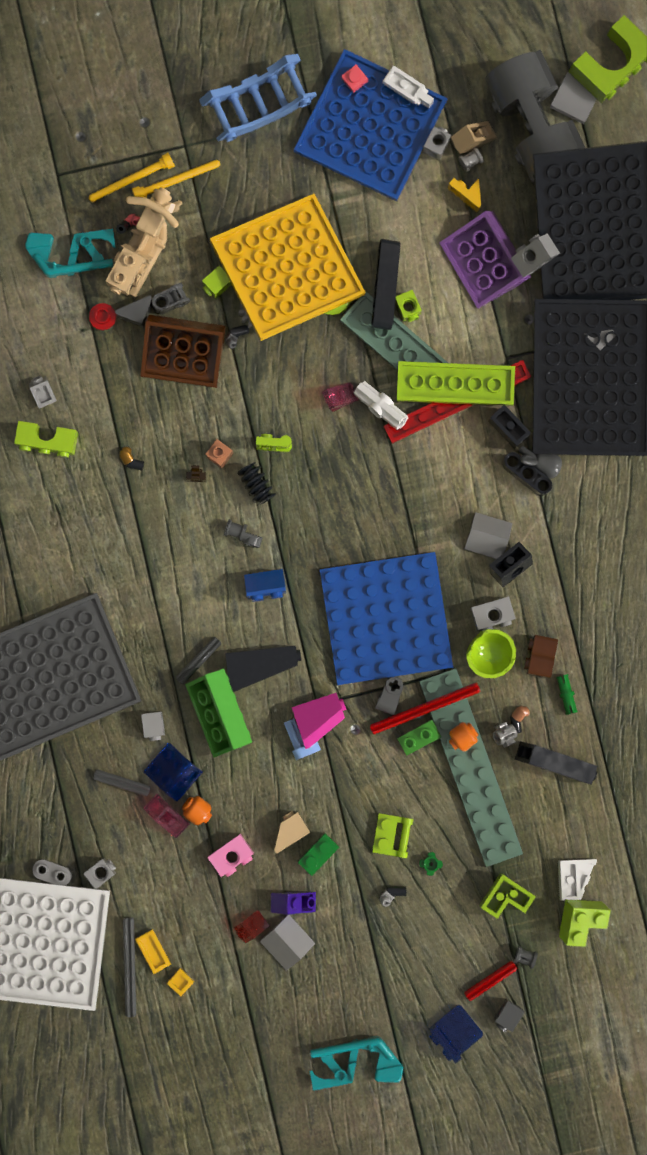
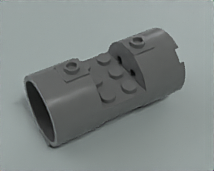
M541 50L511 58L487 74L485 80L494 100L491 104L495 112H499L502 117L520 113L526 120L525 125L531 136L523 140L516 147L517 154H515L518 164H523L533 185H535L533 154L585 148L573 120L552 126L548 122L540 102L549 97L554 90L558 89V86Z

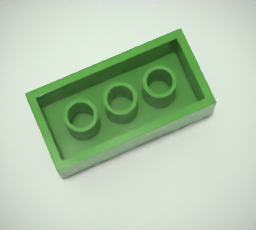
M224 669L209 673L185 684L213 758L252 743L250 732L245 725L243 714L239 709L236 696L232 691L229 678Z

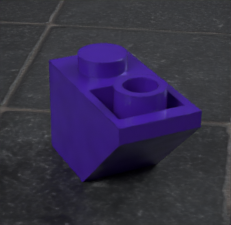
M316 892L271 893V913L299 914L316 912Z

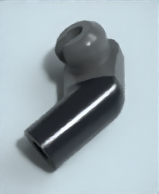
M245 324L231 328L225 337V344L231 349L235 348L238 337L249 334L248 325Z

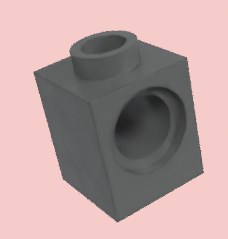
M505 999L494 1017L495 1022H497L496 1026L504 1032L507 1030L513 1032L525 1011L508 999Z

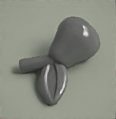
M524 446L519 449V453L523 455L520 458L522 463L536 467L549 479L555 478L559 474L562 460L558 455H535Z

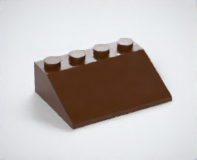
M149 314L145 324L140 376L217 388L226 326Z

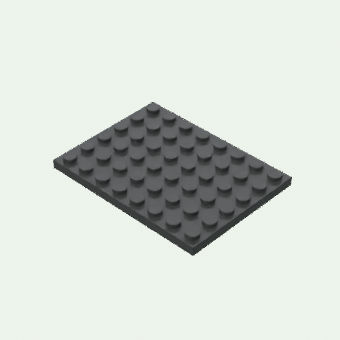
M98 593L0 633V761L142 702Z

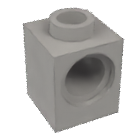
M433 127L424 145L423 153L440 161L450 141L451 134H448L449 132L442 127ZM440 139L443 143L441 145H435L433 143V140Z
M162 712L141 714L144 738L149 737V741L161 740V736L165 735Z
M103 858L86 871L84 875L96 890L116 874L114 871L116 867L110 859L106 860ZM98 867L106 869L107 874L104 878L97 875Z

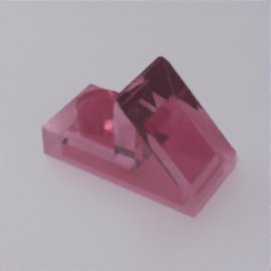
M351 382L326 389L322 392L332 412L359 400L354 395L355 389Z

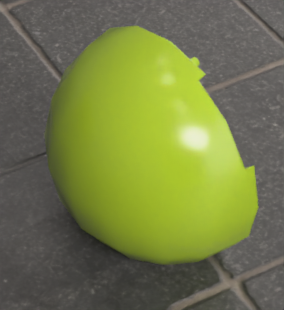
M485 629L477 634L470 643L466 652V658L469 667L475 674L484 678H497L503 676L512 668L516 661V648L513 640L507 633L498 629Z

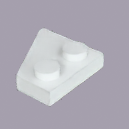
M597 859L558 860L559 897L561 901H565V899H582L585 891L584 888L590 880V873L593 866L596 865Z

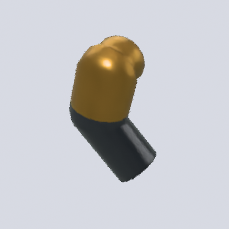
M123 447L119 455L124 465L128 468L143 471L145 462L134 459L131 454V448Z

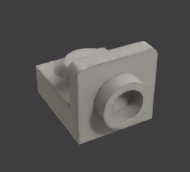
M37 376L31 380L29 388L39 409L57 401L46 376Z

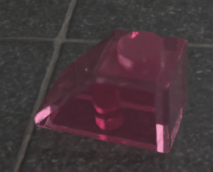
M158 794L144 807L152 819L175 838L190 825L186 819Z

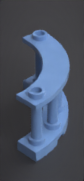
M298 54L283 56L280 60L266 68L268 72L259 77L255 74L241 81L242 85L232 88L229 85L210 90L199 99L202 106L210 105L214 108L224 132L217 137L218 141H232L237 136L256 130L288 115L300 107H306L311 104V99L317 96L316 92H304L294 70L296 68L295 65L301 61ZM284 72L288 73L298 95V98L289 104L278 82V76ZM267 82L272 85L282 107L271 114L268 113L258 91L259 87ZM247 92L252 94L262 118L250 123L238 99L240 95ZM226 100L232 102L242 124L241 126L230 127L220 105L221 102Z

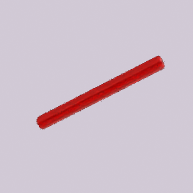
M473 683L370 725L371 732L373 734L380 733L480 692V687L478 683Z

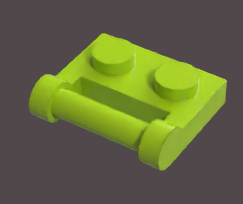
M261 434V437L256 436L257 450L289 452L292 449V440L288 435H284L281 438H273V435Z
M378 813L372 853L407 858L408 852L406 851L410 826L413 825L414 819ZM397 823H403L399 850H393Z

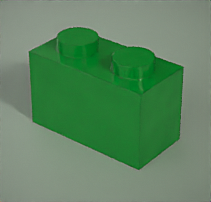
M324 833L298 860V863L313 876L339 849V845Z

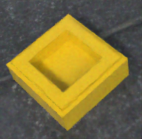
M179 968L166 984L181 997L195 981Z

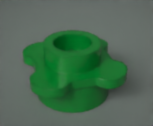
M429 852L425 859L420 860L419 865L426 870L427 875L433 876L438 868H442L443 863L436 858L434 852Z

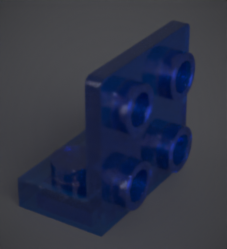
M167 743L147 766L144 773L162 791L178 802L203 771L190 762L171 743Z

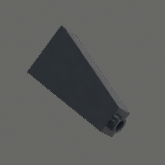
M296 646L225 653L227 674L233 692L298 666V661H301L300 649L296 650Z
M520 741L514 759L592 785L597 776L598 766L522 741Z

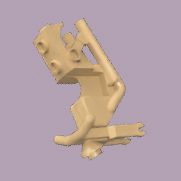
M162 187L155 189L150 199L133 196L126 198L128 204L146 207L136 225V230L131 229L133 236L129 243L121 245L122 251H118L114 258L115 264L106 279V284L110 287L109 290L117 295L122 293L136 298L161 250L165 248L167 241V224L165 220L174 228L179 225L171 213L179 211L182 201L170 202L172 199L169 196L170 192Z

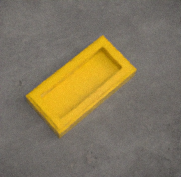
M153 929L135 938L153 974L171 965Z

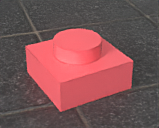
M357 64L341 76V79L353 93L368 82V78Z

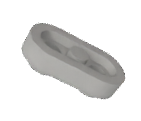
M46 859L37 861L33 866V874L40 880L64 886L71 881L72 873L66 866ZM40 866H44L46 868L45 873H40ZM59 873L64 874L63 880L58 879Z

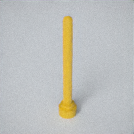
M169 153L161 155L162 158L158 162L89 195V201L94 202L159 169L175 167Z
M211 161L145 188L143 186L134 187L132 192L134 197L147 198V195L154 193L155 189L160 187L167 188L219 167L220 161Z

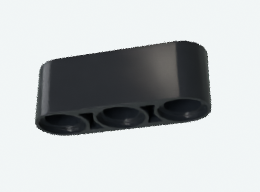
M511 452L505 456L502 464L503 468L539 496H544L551 491L552 481L536 467L522 463L519 454ZM507 459H516L517 466H509L507 463ZM523 470H530L532 478H524ZM538 482H545L547 490L541 491L538 488Z

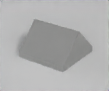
M475 512L464 550L494 559L499 558L506 550L512 523Z
M289 914L260 940L263 946L286 971L301 960L315 945V942Z

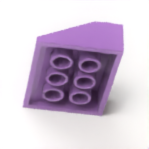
M493 211L483 212L440 242L441 247L477 309L531 278V275L523 278L512 261L511 257L517 254L516 249Z

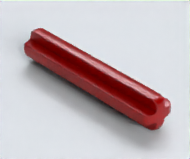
M509 961L464 992L465 996L469 1001L474 1000L517 971V967L512 961Z

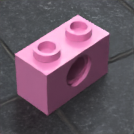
M240 833L208 856V859L221 877L224 875L229 877L237 871L235 867L240 863L244 866L253 859L251 855L254 852ZM230 851L235 852L238 856L237 861H228L227 853Z

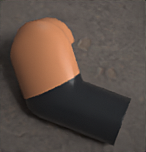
M526 706L517 707L510 716V722L515 727L517 733H522L521 721L530 713Z

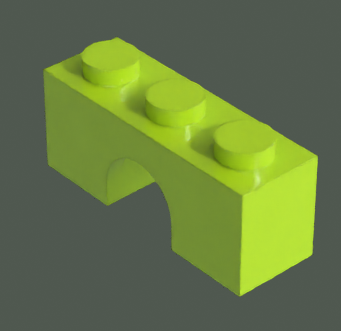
M18 421L14 444L19 447V450L30 452L31 449H36L38 453L50 455V452L58 453L57 456L69 458V455H75L78 438L77 430L57 427L55 436L51 440L44 441L39 437L40 426L38 424Z

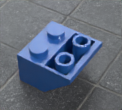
M283 569L244 575L246 595L252 602L263 601V597L271 596V599L282 598L283 594H286Z

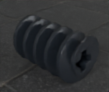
M254 462L239 470L237 474L238 476H243L241 479L242 483L248 482L245 485V489H251L248 494L249 496H255L252 502L258 503L257 506L271 500L276 493H269L273 487L265 486L269 480L261 479L265 473H258L261 465L254 466L256 463Z

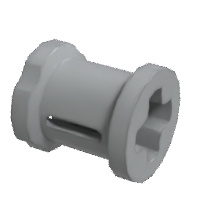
M476 147L465 156L458 157L462 168L466 172L470 171V168L474 165L484 162L482 155Z

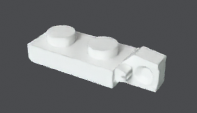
M395 66L390 69L382 81L384 85L413 104L419 106L421 103L430 108L434 102V98L427 94L428 90L425 88V85Z

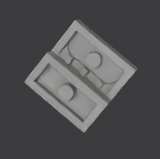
M567 72L550 108L584 124L597 99Z

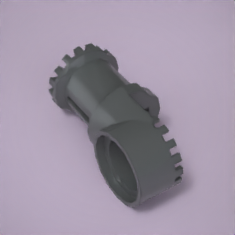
M231 519L228 520L226 525L228 527L225 529L224 536L230 535L239 538V541H242L244 544L260 548L262 537L247 533L246 524L240 525L233 523Z

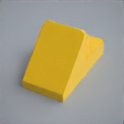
M453 178L448 185V190L474 211L478 212L481 207L479 179L468 190L467 185L463 181H457Z

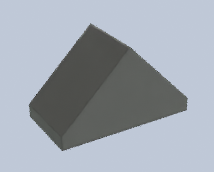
M151 295L115 310L117 317L144 328L152 307Z

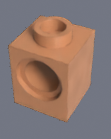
M216 439L205 455L206 458L222 469L233 455V450Z

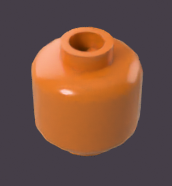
M461 722L450 730L449 735L451 739L449 743L455 750L459 748L465 752L477 743V736L479 734L470 723Z
M200 796L189 797L182 806V810H184L183 816L194 825L206 824L212 816L210 813L211 805Z

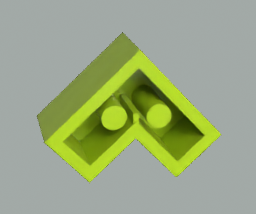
M500 873L479 906L498 919L508 902L526 913L536 896Z
M565 899L559 937L567 946L586 947L589 928L607 929L611 910L602 901Z

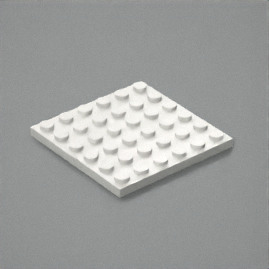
M0 878V1000L95 1011L110 890H95L93 888Z

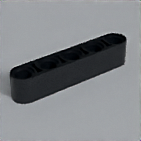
M381 239L379 243L371 320L372 328L392 329L400 241Z

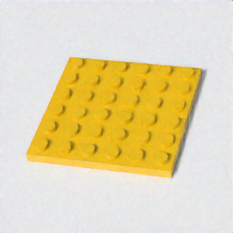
M315 194L210 238V242L260 341L360 298L366 293Z

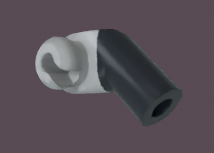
M406 886L387 887L380 896L381 904L387 907L390 906L396 896H406Z

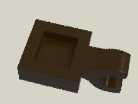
M191 465V472H186L187 482H207V474L202 472L200 465Z

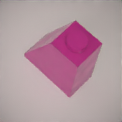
M337 692L292 707L305 749L314 745L345 718L343 711L346 710L343 698H338Z

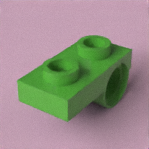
M430 720L397 739L407 756L441 738V735L433 720Z

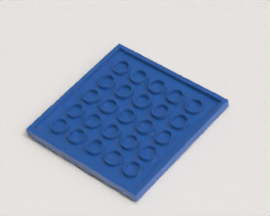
M344 49L294 148V152L394 201H398L448 98L427 89V94L434 98L431 107L428 108L421 103L419 106L413 104L382 83L390 70ZM357 64L368 78V82L353 93L341 79V76Z
M435 552L320 569L337 685L453 668Z

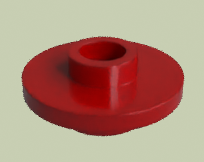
M100 303L90 310L89 320L94 328L107 330L115 324L116 313L110 305Z

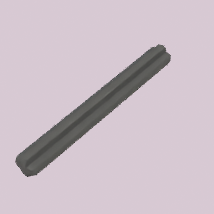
M126 917L123 919L125 1016L135 1017L134 918Z

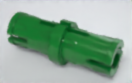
M568 674L563 675L565 683H563L562 676L556 677L561 693L559 697L563 700L566 715L571 714L569 706H571L572 713L578 712L573 697L575 693L571 689Z

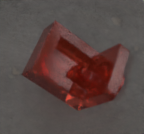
M257 910L243 922L236 925L234 929L237 936L247 943L267 929L269 924L259 910Z

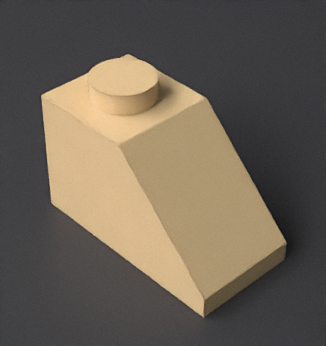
M488 121L468 124L451 137L454 147L458 150L459 154L471 152L475 147L479 148L497 138Z
M291 811L283 816L284 821L280 824L274 850L276 854L310 833L298 812L294 814Z

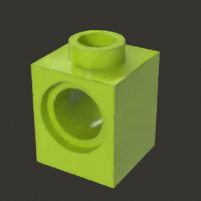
M220 265L202 280L204 285L202 289L209 297L213 295L215 299L232 285L226 272Z
M413 289L396 296L395 305L402 321L408 320V322L417 320L422 310ZM405 304H412L414 309L410 312L406 311L403 308Z

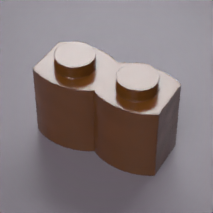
M534 635L533 639H529L527 650H531L530 657L525 659L524 669H527L526 674L551 678L558 639Z

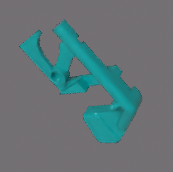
M113 228L75 234L67 265L48 262L54 242V237L51 234L29 233L25 248L46 277L56 278L60 275L70 276L76 272L113 267V259L104 260V257L96 250L91 240H106L112 244L113 248H116ZM80 244L91 255L92 262L75 264Z
M371 1036L370 1038L360 1040L356 1039L348 1043L310 1050L312 1058L321 1057V1060L335 1074V1078L324 1079L319 1078L314 1074L313 1070H310L313 1091L352 1083L359 1049L379 1052L375 1072V1080L377 1082H400L403 1065L379 1036ZM351 1051L347 1075L345 1070L341 1069L333 1059L332 1054Z

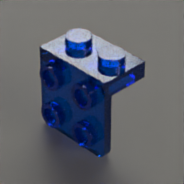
M456 1005L429 1028L431 1040L436 1046L440 1044L443 1047L442 1053L448 1061L453 1060L455 1063L462 1059L461 1054L483 1036L482 1030L461 1005Z

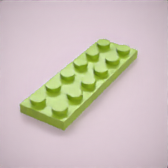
M398 361L397 401L514 405L515 366Z

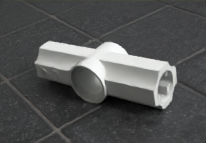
M366 381L356 387L354 395L366 404L376 417H382L396 430L405 425L408 416L397 408L386 394L379 393Z

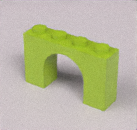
M625 15L610 28L607 34L624 52L626 57V66L624 68L608 70L597 63L585 51L572 64L569 73L600 103L606 98L610 100L617 93L616 89L619 86L623 88L630 80L628 77L631 74L635 76L642 69L641 65L644 62L647 63V36Z

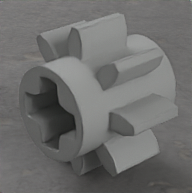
M507 722L495 726L496 731L493 732V738L498 745H503L505 748L516 743L514 739L517 738V731L512 724L508 725Z

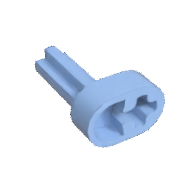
M295 719L284 722L294 747L292 753L295 760L321 750L318 741L310 748L305 749Z

